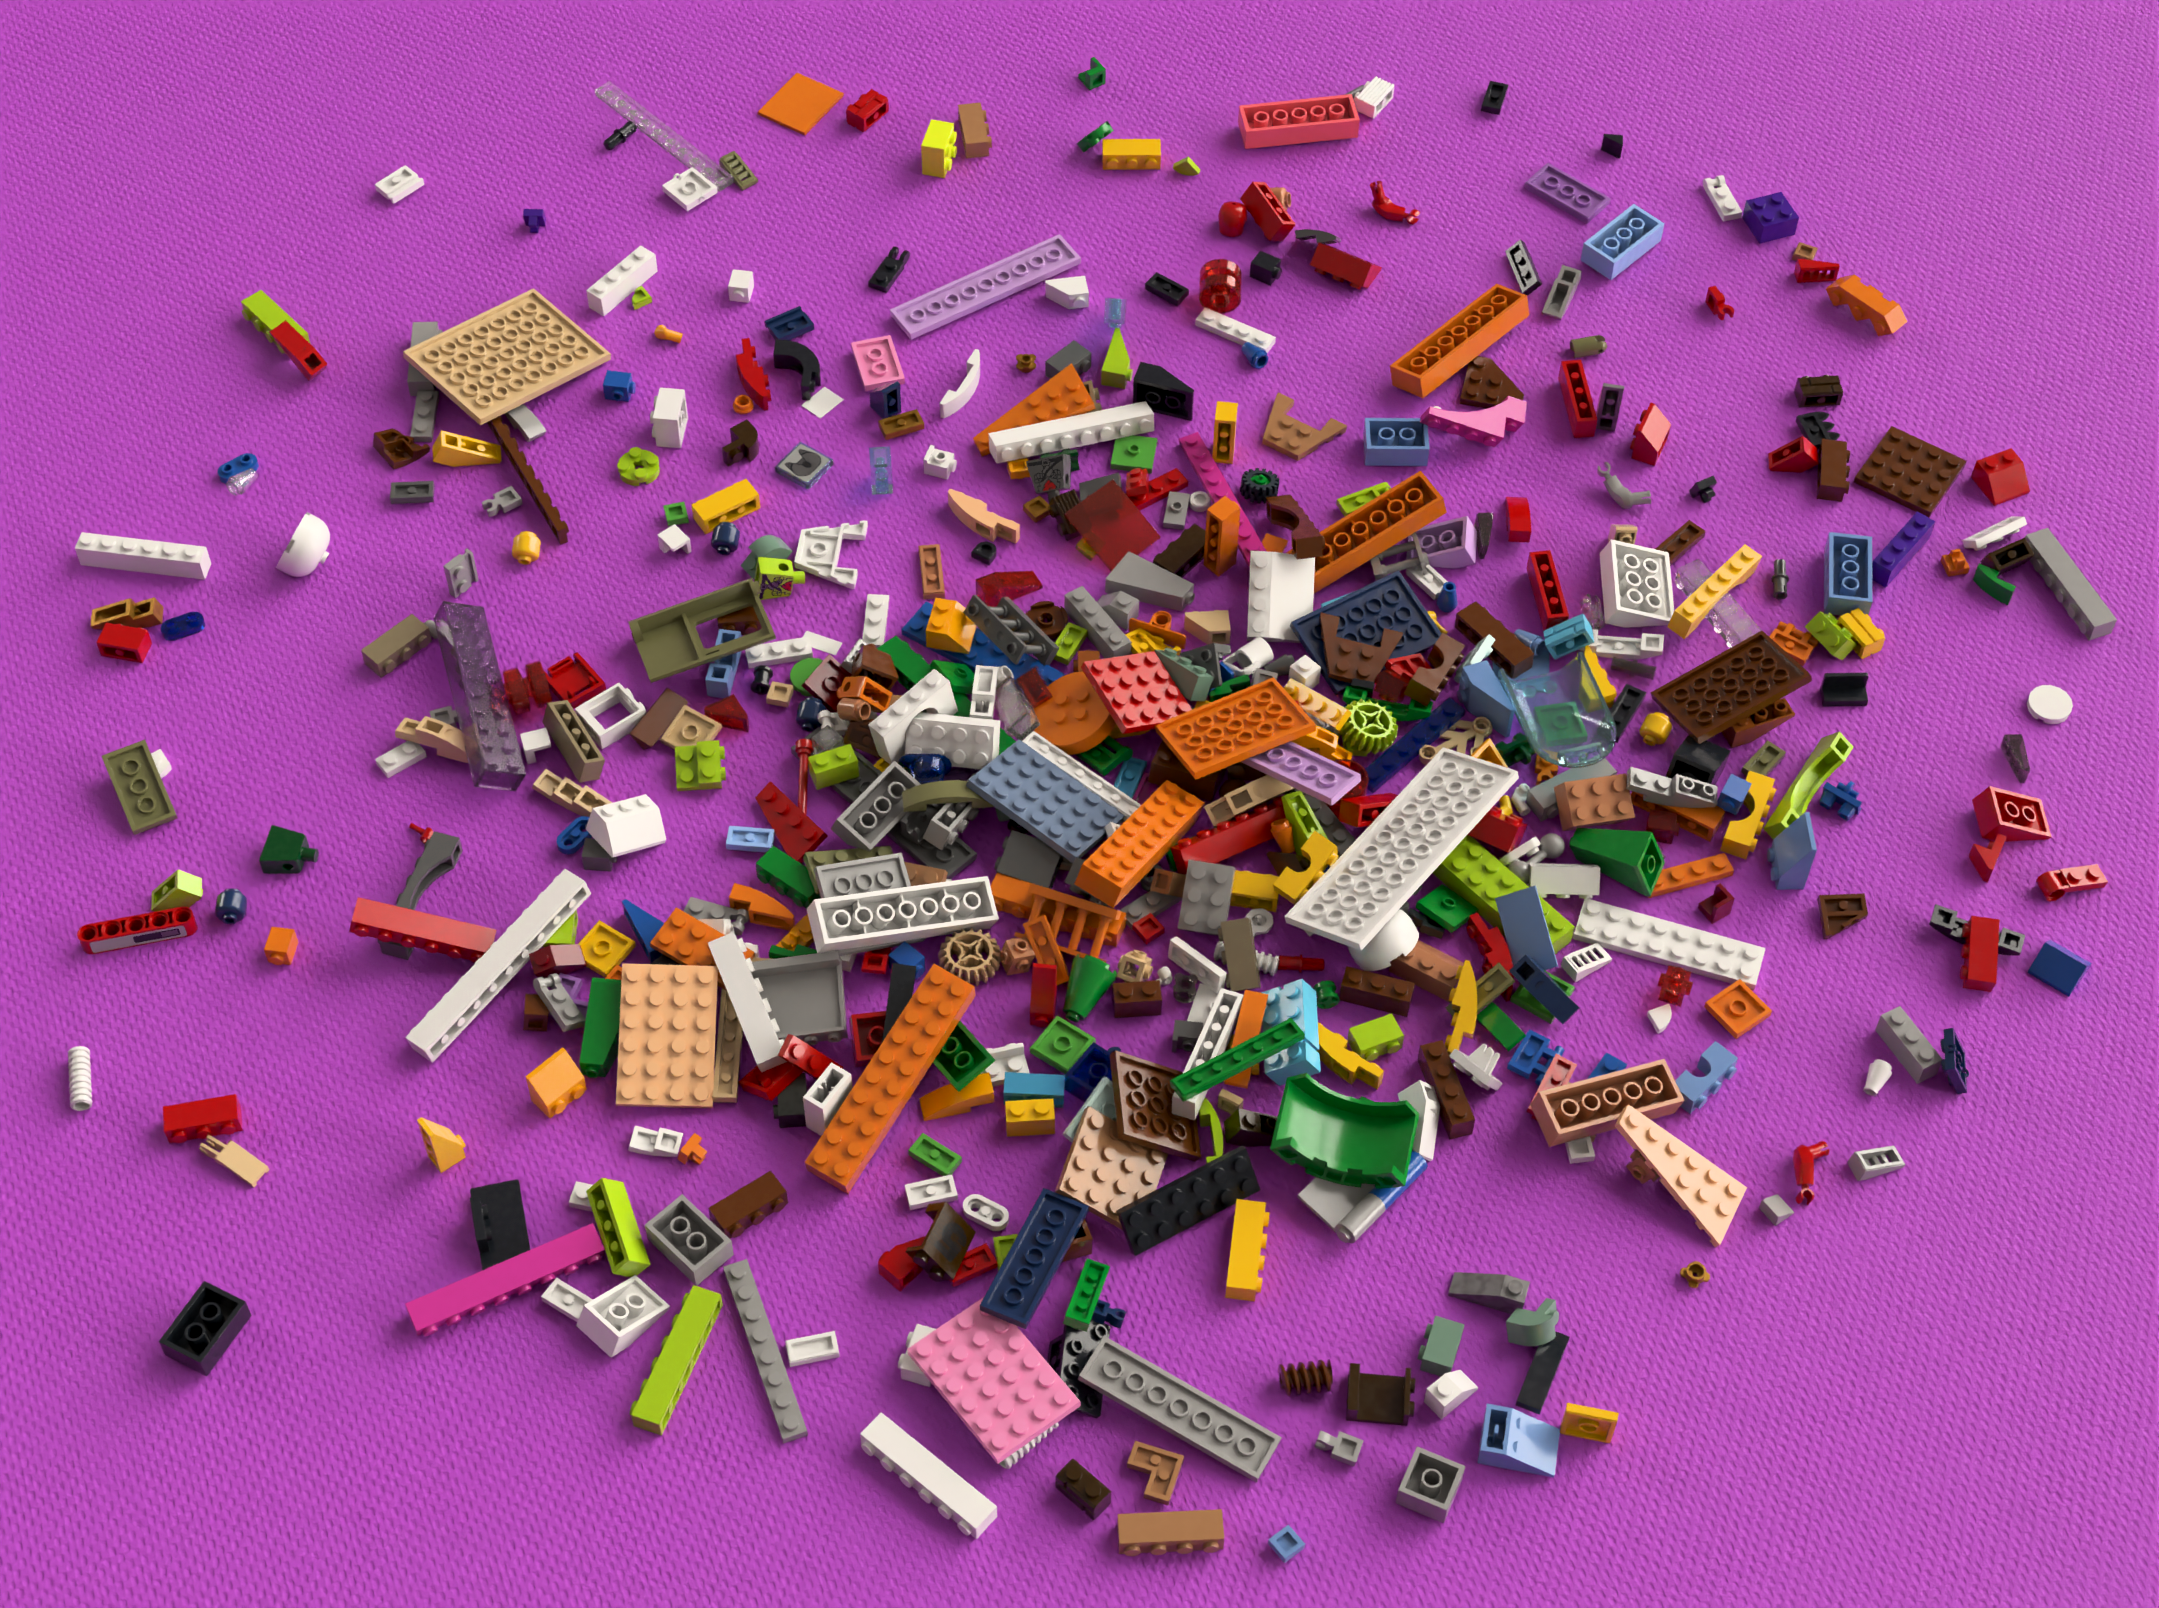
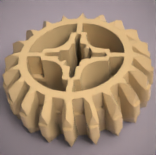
M972 927L967 932L962 929L959 934L953 931L952 937L946 936L945 943H941L938 953V959H940L939 966L968 983H975L977 987L979 981L987 983L988 977L993 978L995 972L999 970L1001 962V950L999 945H997L996 939H991L989 933L983 935L981 929L978 932H974ZM983 951H984V952L987 954V956H988V958H987L986 960H984V959L982 958L981 953H982ZM954 954L957 955L958 959L956 963L952 959Z

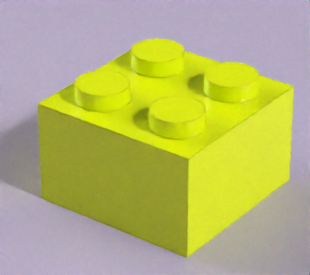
M931 119L921 144L923 175L945 178L947 171L951 170L952 158H955L957 153V146H954L957 132H954V123Z

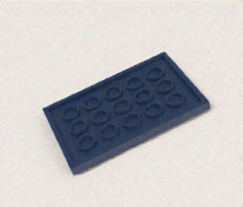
M1399 570L1298 618L1290 624L1291 629L1311 659L1321 667L1320 673L1335 695L1344 692L1346 686H1351L1352 683L1328 678L1324 656L1325 648L1321 637V624H1319L1321 612L1340 617L1336 637L1380 647L1384 628L1402 632L1403 636L1389 659L1423 653L1433 648L1442 634ZM1384 666L1380 673H1382V672H1384V671H1386V670H1388V669H1386L1385 666Z

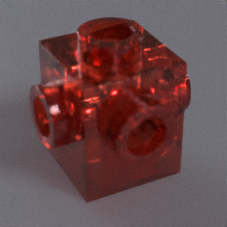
M1669 965L1666 974L1661 972L1657 986L1661 987L1658 1000L1681 1007L1684 995L1689 996L1693 985V982L1689 981L1691 972L1681 967Z

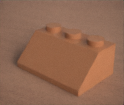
M1418 940L1409 954L1404 956L1402 953L1390 961L1389 972L1406 981L1413 982L1416 986L1451 1003L1449 1001L1452 987L1457 988L1459 981L1455 979L1459 965L1463 966L1464 963Z

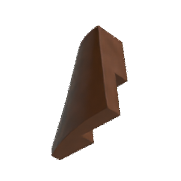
M393 428L374 433L373 447L393 469L406 466L430 452L429 445H417L414 443V438L403 435Z

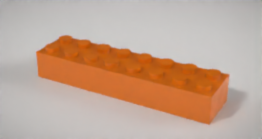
M1496 283L1391 364L1392 385L1418 397H1426L1529 316L1527 295Z
M1421 471L1319 532L1325 538V549H1322V557H1315L1314 594L1447 513L1444 498ZM1292 549L1289 550V551L1286 552V553H1287V554H1293V553H1292Z
M1166 780L1082 864L1074 884L1114 908L1166 855L1170 848L1196 824L1205 802L1181 789L1175 783Z

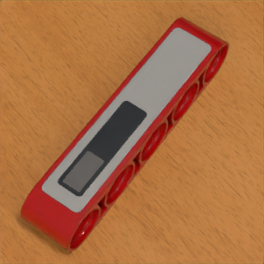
M177 907L87 924L78 930L77 936L85 953L98 954L188 937L197 931L198 925L190 908Z

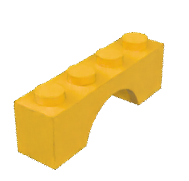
M1749 771L1746 777V781L1752 783L1743 802L1748 808L1750 816L1743 820L1730 821L1720 849L1722 852L1743 859H1747L1749 851L1754 852L1758 839L1754 838L1755 834H1761L1764 822H1761V818L1767 817L1770 809L1767 802H1772L1776 793V789L1773 788L1775 779Z

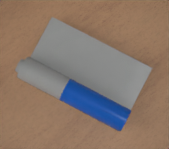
M1412 1151L1406 1183L1403 1187L1376 1189L1375 1184H1362L1360 1188L1341 1185L1315 1177L1298 1194L1297 1198L1337 1233L1341 1241L1354 1243L1427 1169L1428 1165L1419 1153Z

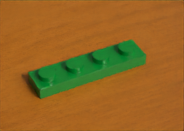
M1088 1258L1086 1259L1063 1324L1087 1332L1110 1266Z

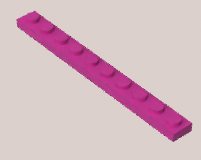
M1196 432L1179 438V444L1212 503L1214 504L1226 496L1241 507L1199 433ZM1240 508L1238 548L1250 568L1251 551H1266L1243 509Z

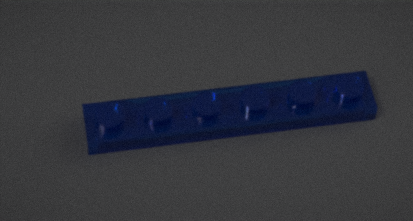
M1449 697L1431 712L1430 717L1424 718L1360 772V783L1370 792L1374 793L1419 755L1422 747L1432 744L1465 715L1466 710Z

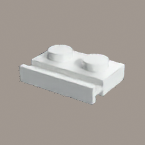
M405 165L377 182L375 188L376 191L395 204L422 187L424 181L423 178H419L414 171Z

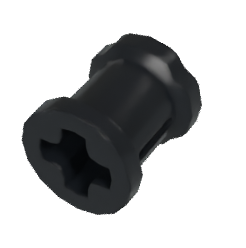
M764 665L756 666L753 671L755 678L750 688L754 693L764 695L770 689L769 681L773 676V670Z

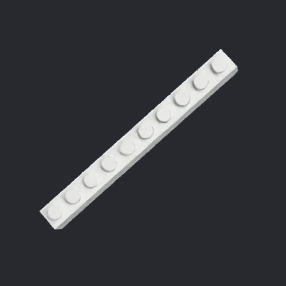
M564 869L556 876L553 882L538 895L537 899L523 911L522 915L507 928L506 932L491 945L489 950L475 962L472 968L458 980L455 986L442 997L420 1023L412 1028L405 1038L413 1050L433 1063L530 960L529 954L539 950L591 895L586 882L567 869Z

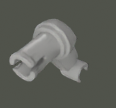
M1608 462L1604 463L1607 471H1602L1600 466H1598L1597 473L1599 476L1605 477L1606 480L1603 483L1607 491L1622 508L1630 509L1632 505L1651 504L1650 498H1643L1651 497L1650 490L1631 493L1620 483L1616 475L1611 477V466Z

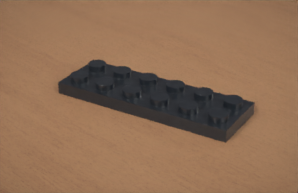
M1240 1146L1118 1209L1116 1212L1130 1251L1136 1256L1236 1203V1199L1243 1200L1260 1191V1187L1247 1149Z

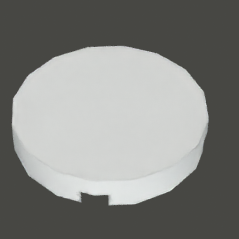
M2052 685L2036 687L2030 692L2027 701L2028 711L2037 720L2038 718L2044 720L2043 722L2047 724L2064 722L2070 715L2073 707L2070 696L2064 690Z

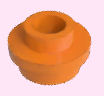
M739 395L733 402V409L739 414H747L754 407L753 401L747 395Z

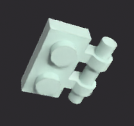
M1490 634L1478 642L1475 648L1467 654L1465 662L1456 671L1454 680L1457 683H1460L1459 678L1461 677L1463 667L1481 662L1482 659L1487 658L1492 652L1491 646L1495 639Z

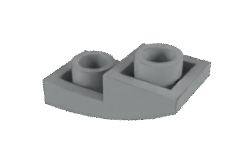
M524 404L504 413L513 428H518L527 442L545 435L546 429Z

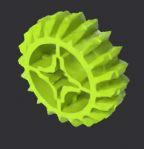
M1360 699L1358 702L1353 701L1345 707L1352 714L1340 730V735L1344 736L1345 742H1350V747H1357L1358 752L1364 750L1366 754L1370 751L1376 754L1377 752L1383 753L1392 746L1397 737L1398 725L1396 724V718L1392 717V712L1386 711V706L1381 707L1378 705V702L1374 704L1370 699L1366 702Z

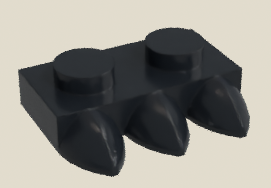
M1812 412L1798 415L1796 423L1801 433L1817 450L1822 439L1837 440L1840 437L1839 433L1829 432L1835 424L1823 422L1828 418V413Z

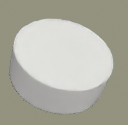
M1194 492L1190 496L1189 506L1196 512H1204L1210 507V497L1205 492Z

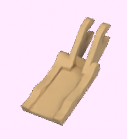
M208 1135L206 1142L211 1147L204 1143L199 1145V1149L206 1156L213 1158L218 1164L228 1168L253 1188L264 1173L269 1171L267 1165L232 1140L224 1144Z

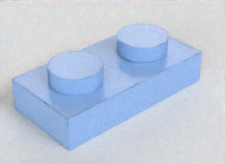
M729 826L726 849L767 852L773 846L774 829Z

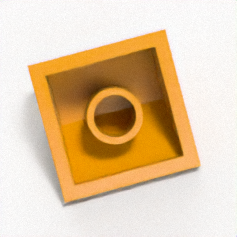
M935 598L926 628V647L969 654L977 626L963 613L965 610L964 606L957 601Z
M563 1047L525 1076L531 1101L550 1119L554 1115L561 1113L574 1099L580 1098L587 1090L584 1076Z

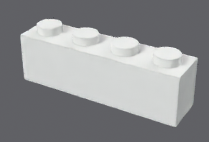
M640 245L586 290L589 308L602 316L609 313L658 272L656 255Z

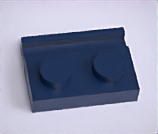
M798 306L765 320V327L769 329L770 334L775 340H791L814 330V323Z

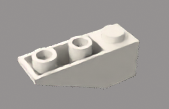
M1419 1080L1399 1092L1398 1097L1399 1101L1407 1100L1419 1113L1413 1151L1419 1153L1424 1159L1432 1161L1440 1105L1434 1086Z

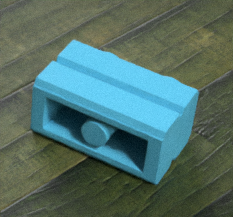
M1580 614L1543 631L1545 645L1554 659L1594 643L1592 627L1584 614Z

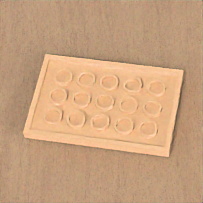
M622 963L616 1106L713 1108L717 966Z

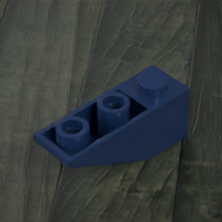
M1525 954L1509 970L1524 988L1562 1024L1566 1023L1580 1009L1544 969L1528 955Z

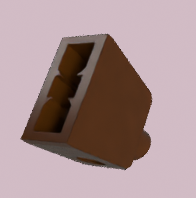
M874 644L863 645L852 662L851 677L866 676L890 691L898 680V674L891 656L878 650Z

